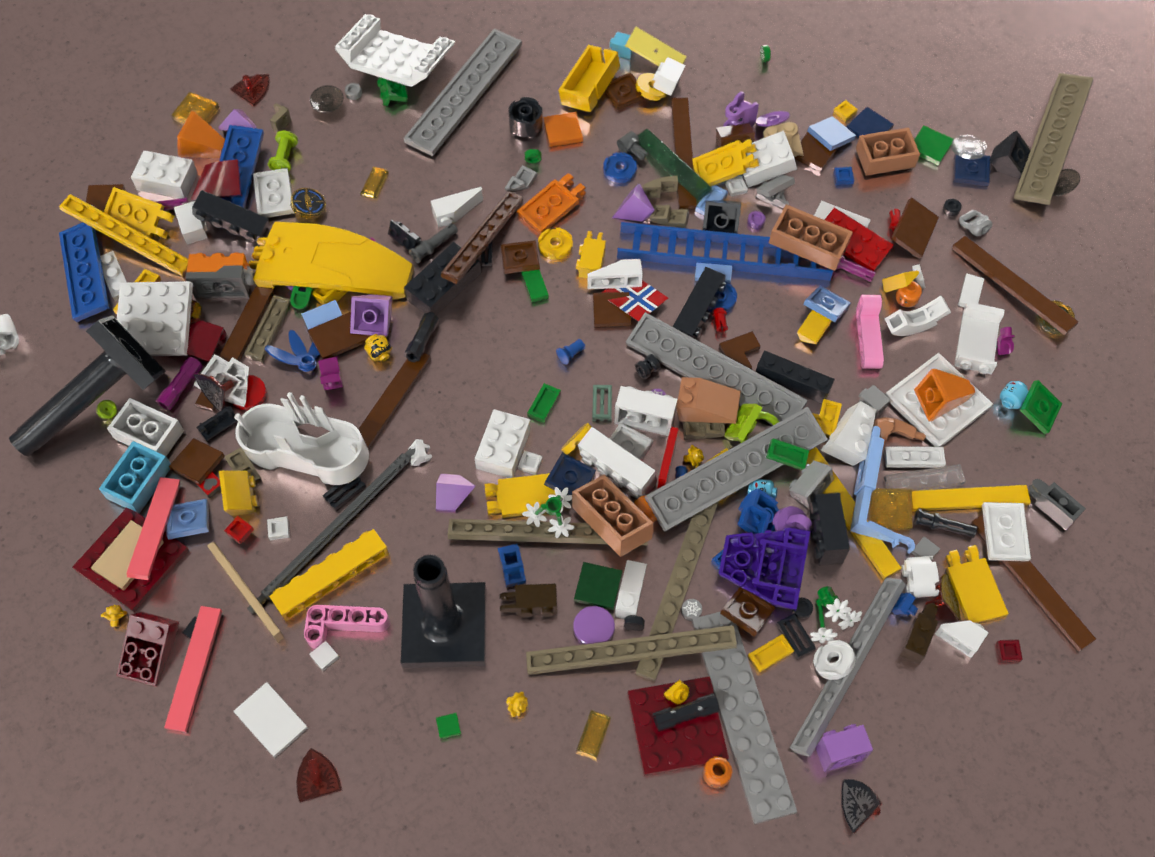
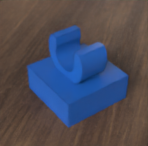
M901 593L891 612L895 615L909 616L911 614L915 616L918 608L912 604L915 597L911 593Z

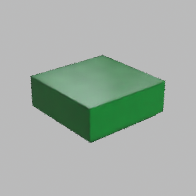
M457 713L436 717L440 740L461 735Z

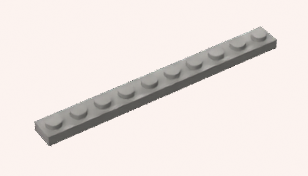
M885 578L849 642L856 656L854 668L843 678L827 681L790 746L793 752L808 757L813 753L906 584L903 580Z

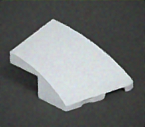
M214 354L200 375L212 380L224 391V401L245 406L249 367L234 358L228 362ZM195 381L194 386L200 389L197 381Z

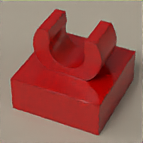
M237 516L224 531L239 544H242L243 541L247 540L254 528Z

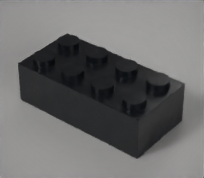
M452 242L404 286L406 300L423 313L433 312L437 315L481 274L480 260L477 259L458 284L442 278L441 272L462 248L455 242Z

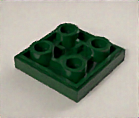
M583 562L574 601L614 610L623 570Z

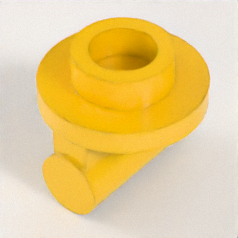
M678 680L664 693V696L675 704H681L687 699L689 688L681 680Z

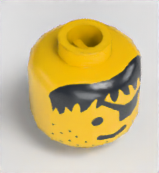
M373 334L366 339L364 349L373 361L380 360L384 362L390 357L389 354L392 351V346L384 335Z

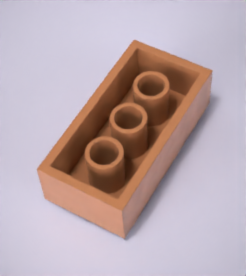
M786 204L771 232L769 243L836 271L853 232Z
M605 475L572 491V508L620 557L652 539L653 522Z

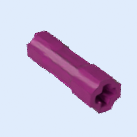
M188 357L168 387L155 400L161 408L170 411L189 382L195 378L194 374H198L203 366L197 359Z

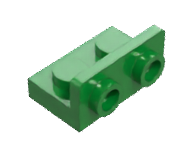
M381 77L378 78L377 84L380 87V98L383 100L384 106H388L390 100L407 101L408 96L404 84Z

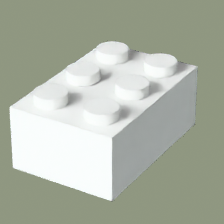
M784 131L752 143L756 145L757 151L746 153V156L753 154L754 159H758L759 166L746 168L747 173L743 175L749 188L797 169L795 158Z
M143 151L131 179L137 191L180 199L188 196L198 172L191 159Z
M621 386L615 405L614 424L619 425L621 422L631 428L669 436L670 428H672L675 419L677 399L669 395H658L652 391H641L630 386Z
M131 398L128 399L107 428L115 440L128 446L134 441L164 456H167L184 432L177 419Z
M494 409L475 456L476 469L506 478H513L531 431L530 419Z

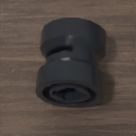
M649 354L645 357L644 361H639L635 364V369L643 379H647L651 376L652 372L660 370L661 366L657 358L653 354Z

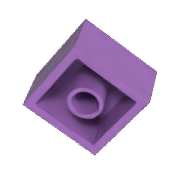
M856 724L844 727V731L836 733V730H831L823 734L815 748L824 772L866 760L873 751L864 725L857 727Z

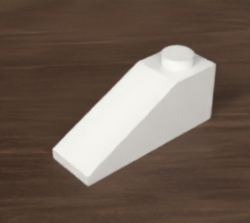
M478 187L432 200V212L438 227L448 226L450 223L457 222L483 201L482 188Z
M641 259L621 260L588 273V289L642 287Z
M627 560L615 609L616 618L625 619V617L630 615L636 616L647 564Z

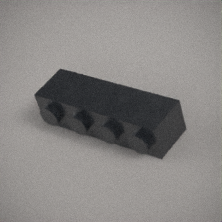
M203 190L200 191L192 206V215L198 220H206L213 226L227 229L234 235L239 234L250 242H257L258 238H262L268 227L269 218Z
M705 267L673 325L675 329L694 339L700 336L703 322L707 323L711 314L709 311L712 307L715 308L719 300V293H723L726 288V275Z
M765 350L756 368L758 374L792 392L821 404L823 399L827 400L835 380L832 377Z

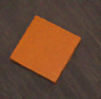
M576 112L543 117L550 147L583 141Z

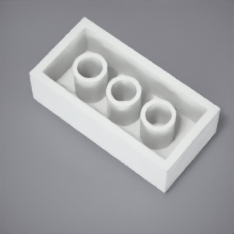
M591 427L578 444L584 463L597 467V471L601 475L610 476L617 486L627 488L629 490L628 493L634 498L638 499L640 496L648 495L656 485L657 477L654 469L595 428Z

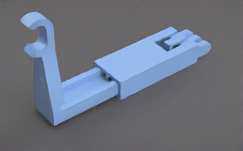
M874 426L867 457L859 463L854 495L857 497L850 531L892 543V548L899 545V542L904 543L908 546L907 552L910 554L915 549V543L911 538L893 532L872 521L867 522L871 494L876 489L884 439L879 437L880 428Z

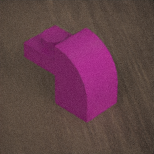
M338 357L319 360L320 380L324 390L343 387Z

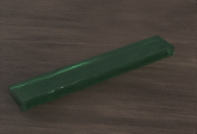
M648 128L637 135L639 145L671 176H678V182L698 201L712 191L711 186Z

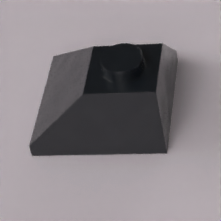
M1014 131L994 148L990 162L998 172L1020 179L1031 150L1018 131Z
M726 200L706 201L702 230L738 234L741 202Z

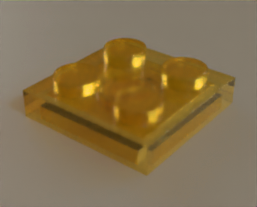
M189 92L171 116L173 120L185 124L191 111H194L208 123L218 110L219 105L215 101Z
M876 488L871 494V521L887 529L911 530L913 528L912 490Z

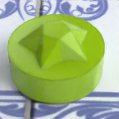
M111 400L101 401L96 407L97 415L102 419L112 418L117 413L116 404Z

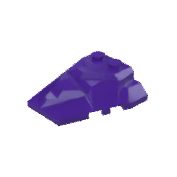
M784 528L782 531L774 532L766 530L764 533L757 534L750 532L726 535L718 574L775 606L797 610L810 531Z

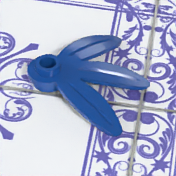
M290 330L288 335L291 349L295 355L270 345L265 346V350L272 357L283 363L298 365V368L302 371L309 372L317 367L316 359L320 354L314 343L311 344L307 353L304 343L294 330Z

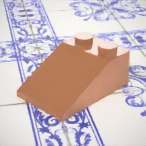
M682 377L676 406L679 421L736 424L741 391L703 378Z

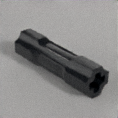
M424 313L413 340L409 342L405 350L404 356L408 361L414 363L420 361L425 345L439 322V318L435 313Z
M712 693L675 708H666L654 712L652 715L658 732L673 728L682 722L718 713L720 709L718 701Z

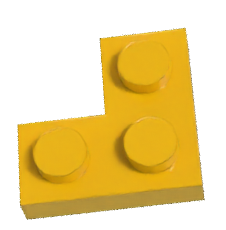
M823 399L819 415L812 414L826 437L829 438L836 430L842 404Z

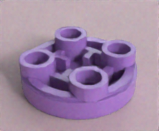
M586 607L575 617L573 625L574 634L581 645L608 642L614 634V619L602 607Z

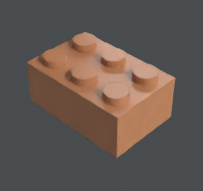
M909 127L860 135L856 146V151L866 176L914 168L920 155Z

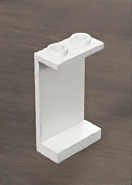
M967 302L962 314L954 366L964 370L978 371L982 374L993 373L997 366V362L994 359L999 323L1004 316V309Z

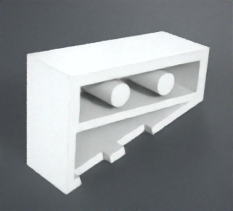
M861 401L848 408L837 424L836 430L830 435V439L822 447L821 451L852 466L865 460L877 409Z

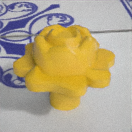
M691 445L688 449V454L683 456L684 462H691L692 466L699 467L704 460L703 451Z
M112 605L106 607V612L102 613L101 617L110 620L111 627L119 626V619L128 613L122 610L120 605Z
M515 692L513 697H508L506 700L507 705H509L507 710L511 712L512 717L520 716L521 713L526 711L528 698L525 697L524 692Z

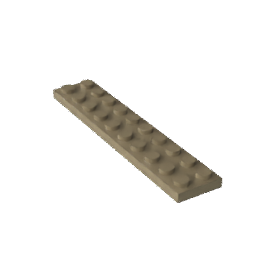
M1059 73L1014 199L1050 205L1087 101L1093 77Z

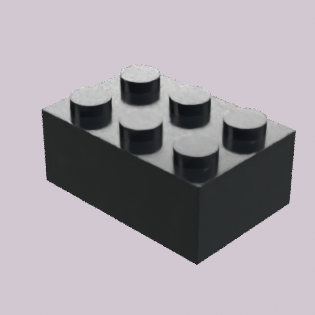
M840 493L816 494L813 502H811V508L807 512V517L812 522L811 539L815 540L816 546L814 547V557L818 559L819 566L843 564L850 550Z

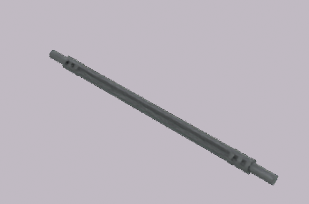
M409 448L391 463L260 592L261 595L257 598L259 603L262 605L267 600L269 601V596L272 595L274 590L284 587L410 462L411 456L415 454V449ZM251 605L247 608L250 613L253 614L255 612Z

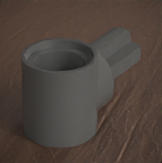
M633 131L628 132L617 140V146L621 152L633 153L640 160H645L648 156V152L639 145V138Z

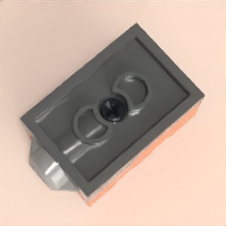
M235 252L231 253L230 256H225L222 253H215L212 256L197 253L189 254L186 280L193 283L192 293L195 299L249 298L251 285L255 283L253 280L255 272L249 267L244 253Z

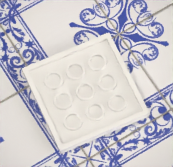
M190 281L120 283L117 320L151 356H187L193 283Z
M937 353L887 391L885 395L891 399L889 403L916 427L919 432L926 435L925 438L935 447H942L989 410L993 403L974 386L975 393L968 401L929 422L914 391L931 369H938L966 379L941 354Z

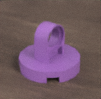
M794 506L780 509L773 518L776 531H782L784 528L810 531L812 525L811 520L806 514Z

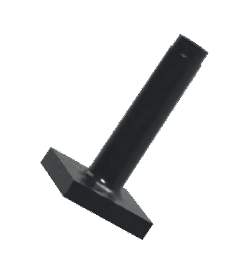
M113 315L100 319L87 329L86 332L104 351L19 426L9 437V440L15 449L29 457L126 374L144 390L163 375L166 370Z
M430 554L420 557L415 562L413 568L415 584L403 585L402 668L486 666V583H450L447 568L441 558Z

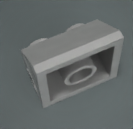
M815 460L811 464H807L805 469L802 470L800 478L794 479L789 486L790 495L808 509L811 508L810 505L815 495L822 494L834 480L832 467Z

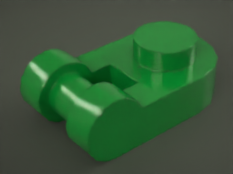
M294 286L290 297L291 305L297 310H304L310 303L314 288L305 287L306 291L302 292L300 291L301 287Z

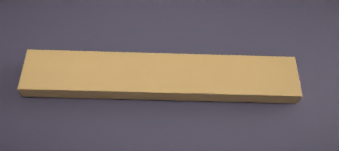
M212 542L207 545L277 642L281 641L284 637L217 544Z

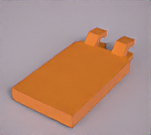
M568 173L560 181L554 179L518 209L517 213L541 234L579 204L580 199L586 194L584 191L586 188L580 183L572 191L568 190L574 184V181H572L574 179L573 176Z

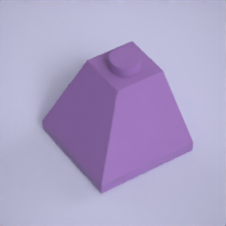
M352 296L350 333L378 334L387 337L392 314V296Z

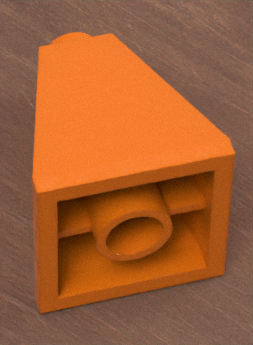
M191 111L177 136L178 156L220 158L225 139L196 112Z
M931 369L914 391L930 422L968 401L974 395L975 388L967 379L938 369Z

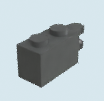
M1037 478L1029 485L1028 493L1037 500L1034 504L1064 530H1067L1086 509L1055 482L1049 486Z

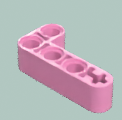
M861 295L856 308L861 365L863 369L883 368L884 358L879 323V313L882 306L881 295Z
M314 605L307 612L304 637L309 646L316 649L326 641L328 630L384 632L389 628L390 620L383 608ZM322 614L321 619L313 620L316 615ZM343 615L341 620L334 621L336 616ZM356 617H364L362 621L354 622ZM314 634H320L318 639L310 640Z

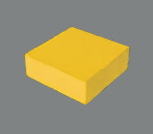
M845 100L835 107L833 112L846 122L857 114L858 109Z

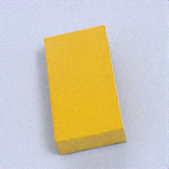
M781 634L749 653L748 658L758 673H761L793 654L794 650L785 636Z

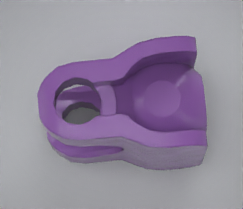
M739 92L734 100L726 106L725 116L728 120L723 124V127L750 123L751 127H753L756 123L759 104L757 102L751 104L748 101H744L745 93Z

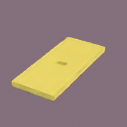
M635 27L625 47L660 66L661 62L664 63L667 57L683 64L687 57L638 27Z

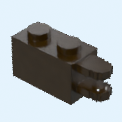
M556 583L515 585V592H503L500 594V599L503 601L516 600V604L501 605V612H516L521 617H531L534 614L548 617L557 614Z
M934 603L927 604L922 613L919 612L915 617L900 654L901 657L920 664L925 658L939 622L935 619L938 606Z

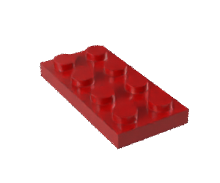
M835 207L824 219L853 232L844 255L871 271H875L894 246V244Z

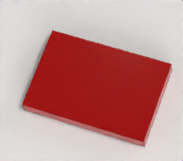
M670 428L657 489L667 484L679 428Z

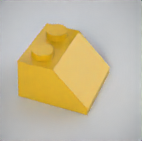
M219 471L224 511L231 516L255 513L258 499L253 494V487L256 486L254 476H251L248 471Z

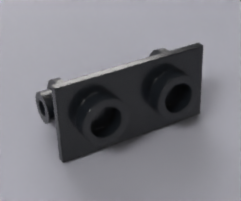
M390 221L388 235L407 250L414 249L415 246L420 245L422 241L420 236L413 232L410 233V229L404 226L402 222Z
M225 406L223 410L203 423H199L200 425L196 428L205 440L208 441L237 422L234 418V410L231 406Z

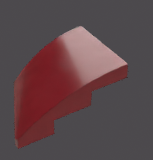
M226 160L206 164L193 192L191 201L196 200L201 190L220 198L241 196L239 161Z
M201 320L190 324L187 356L209 362L215 353L224 327Z

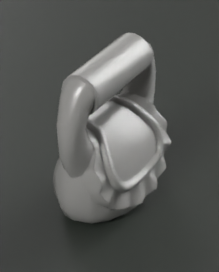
M971 210L959 217L960 225L968 229L975 236L984 235L993 225L987 215H983L976 210ZM974 216H978L976 219L970 221L969 223H966L967 220L973 218Z

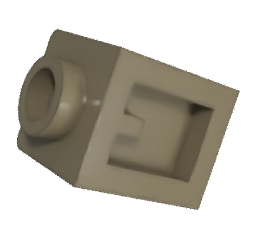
M275 103L273 106L276 114L272 116L270 122L273 131L277 133L282 131L291 122L289 110L285 106Z

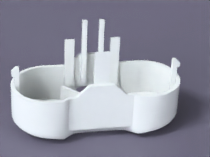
M288 392L287 397L289 400L280 399L284 406L261 404L249 409L242 417L238 413L235 415L234 418L238 421L235 431L237 442L247 457L257 466L269 470L283 467L319 476L323 483L330 485H343L353 481L367 466L369 450L357 427L349 422L327 417L322 407L315 406V410L312 409L305 396L301 395L299 398L304 407L299 406L293 394ZM311 424L316 427H323L330 432L315 438L301 434L298 426Z

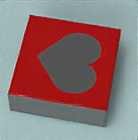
M213 472L208 475L201 485L196 483L208 498L221 489L220 479Z

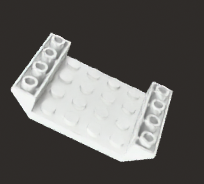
M365 14L335 46V49L352 69L412 87L432 72L455 44V41L446 37H439L433 45L418 42L417 40L380 30V18Z

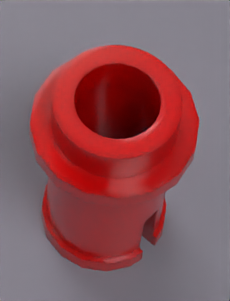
M894 209L895 215H893V210L889 212L891 219L890 229L892 231H895L901 217L899 209Z
M716 308L712 313V316L715 318L717 332H722L721 325L723 326V332L728 330L726 322L727 312L724 308Z

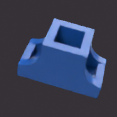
M513 544L498 548L506 587L525 584L526 578L518 545Z

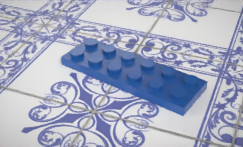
M229 125L219 160L239 161L241 196L225 197L222 199L245 208L264 136L263 129Z
M82 222L59 232L72 319L79 322L109 309L96 229Z

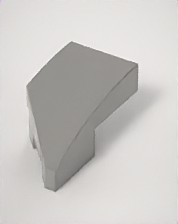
M522 165L516 176L511 177L505 190L528 189L538 176L537 172Z
M784 190L771 197L759 194L755 196L778 207L784 208L786 204L789 205L783 195Z

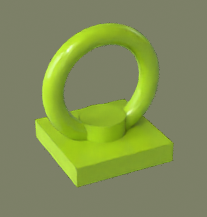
M742 404L738 410L736 424H730L724 437L728 440L740 441L742 443L748 440L747 435L755 428L756 420L765 419L772 425L779 423V420L774 415L761 411L762 407L758 404Z

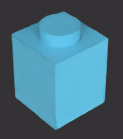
M616 32L615 37L611 38L609 47L613 51H617L619 57L630 60L633 51L625 47L631 35Z

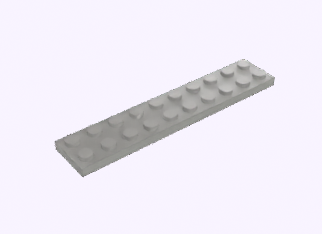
M493 29L404 137V143L433 156L522 46V41L497 29Z
M646 312L626 340V345L646 356L653 354L659 363L684 377L703 378L741 391L739 407L742 404H758L762 407L761 411L774 415L779 422L801 411L807 404L808 400Z
M808 407L802 409L646 495L644 498L664 532L785 465L766 458L772 438L806 450H811L827 441L826 435Z
M720 612L693 618L694 630L734 625L737 648L702 652V657L708 676L711 678L714 695L718 701L720 715L754 825L796 814L797 809L737 625L721 615Z

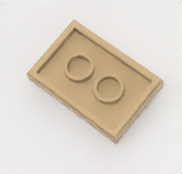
M131 520L91 567L93 571L122 590H125L134 579L128 578L126 573L142 527ZM161 540V543H160L159 548H160V547L162 546V544L164 543L163 540Z

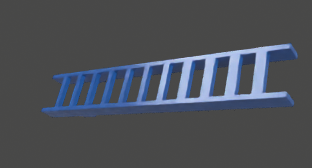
M621 222L620 233L634 234L632 249H617V259H641V261L693 267H696V263L732 266V271L831 281L833 270L816 269V263L812 261L811 268L798 267L799 256L794 254L793 263H781L780 265L781 248L770 244V237ZM641 235L652 236L650 251L639 250ZM659 237L669 238L668 253L657 252ZM676 238L687 239L685 255L675 254ZM694 240L705 241L704 257L692 256ZM711 242L723 243L722 259L709 257ZM728 244L741 245L740 261L727 259ZM746 246L759 247L757 262L744 261ZM763 247L776 249L775 264L762 263Z

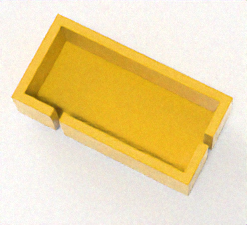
M588 45L558 90L561 105L592 112L598 102L597 99L601 98L620 68L618 52L604 49L602 53V48Z

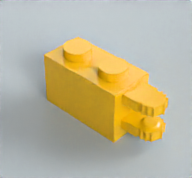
M588 231L584 244H580L579 255H581V258L577 259L576 270H579L580 278H588V273L603 267L606 241L602 240L603 233L599 232L597 239H592V231Z

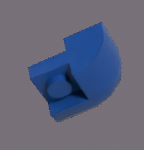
M759 488L751 491L738 508L742 513L737 526L748 533L752 532V534L764 533L766 530L776 531L773 518L779 511L777 507L778 502Z

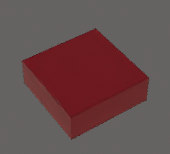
M998 640L996 642L1000 662H1021L1023 660L1019 640Z

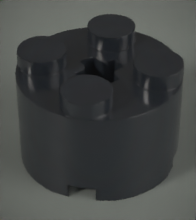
M522 97L519 101H513L510 104L508 112L511 132L522 137H536L543 126V112L539 102L530 97Z

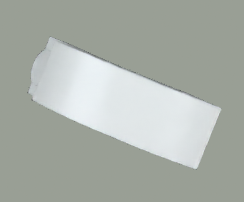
M939 296L916 310L903 311L899 309L886 317L885 321L893 335L908 336L937 325L936 321L950 314L951 311L945 299Z

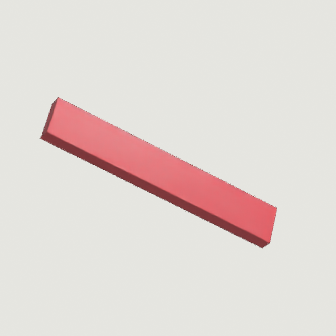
M160 477L126 573L128 578L149 579L180 487V480Z
M200 607L165 723V729L187 733L221 618V609Z

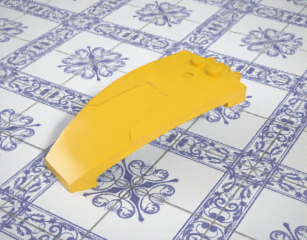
M274 222L268 237L257 239V243L260 246L254 247V252L251 255L254 261L250 260L248 263L251 269H256L253 280L257 287L274 288L275 285L334 289L392 296V300L405 298L404 286L411 281L414 271L413 264L367 237L332 226L292 222Z

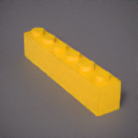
M374 529L366 531L354 542L345 544L337 553L328 555L320 564L311 566L303 575L294 577L286 586L274 590L269 597L286 622L389 555L387 546Z

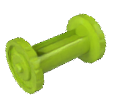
M278 131L275 136V140L279 144L275 157L269 159L268 167L271 170L288 168L290 172L291 164L287 160L290 149L297 146L298 138L289 131Z

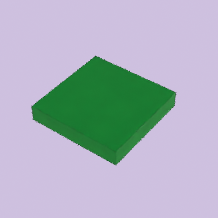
M923 125L914 141L920 153L919 157L939 166L953 144L954 139Z
M1039 380L1033 381L1020 411L1039 430L1046 434L1050 432L1062 403Z

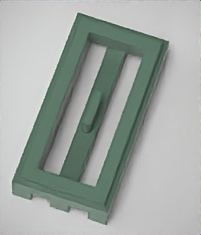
M593 385L592 421H596V419L611 421L612 385ZM597 389L601 390L600 414H596ZM604 390H608V414H604Z

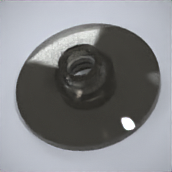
M331 85L317 88L310 96L312 107L324 113L337 110L344 101L342 91Z
M1063 169L1053 196H1062L1073 191L1080 183L1079 173L1073 169Z

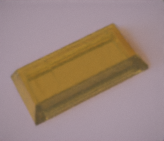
M372 167L360 195L377 199L389 171Z
M591 710L577 751L597 758L611 717Z

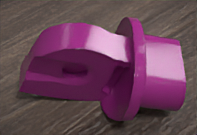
M1012 327L1000 329V336L997 338L998 355H1006L1013 352L1014 343L1012 339L1015 338V335H1012Z

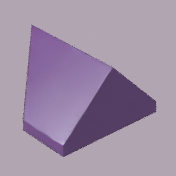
M234 109L219 126L220 131L228 130L229 125L256 128V125L243 110Z
M637 184L627 195L612 218L645 222L655 211L640 184Z
M440 474L436 483V511L456 512V509L474 489L475 485L461 475Z

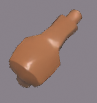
M890 417L874 419L873 427L878 426L880 428L879 437L884 439V445L891 433H898L910 440L913 438L925 440L926 435L924 433L916 431V427L906 422Z

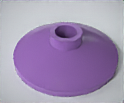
M786 111L767 113L757 118L756 124L763 127L775 126L788 120L790 115Z

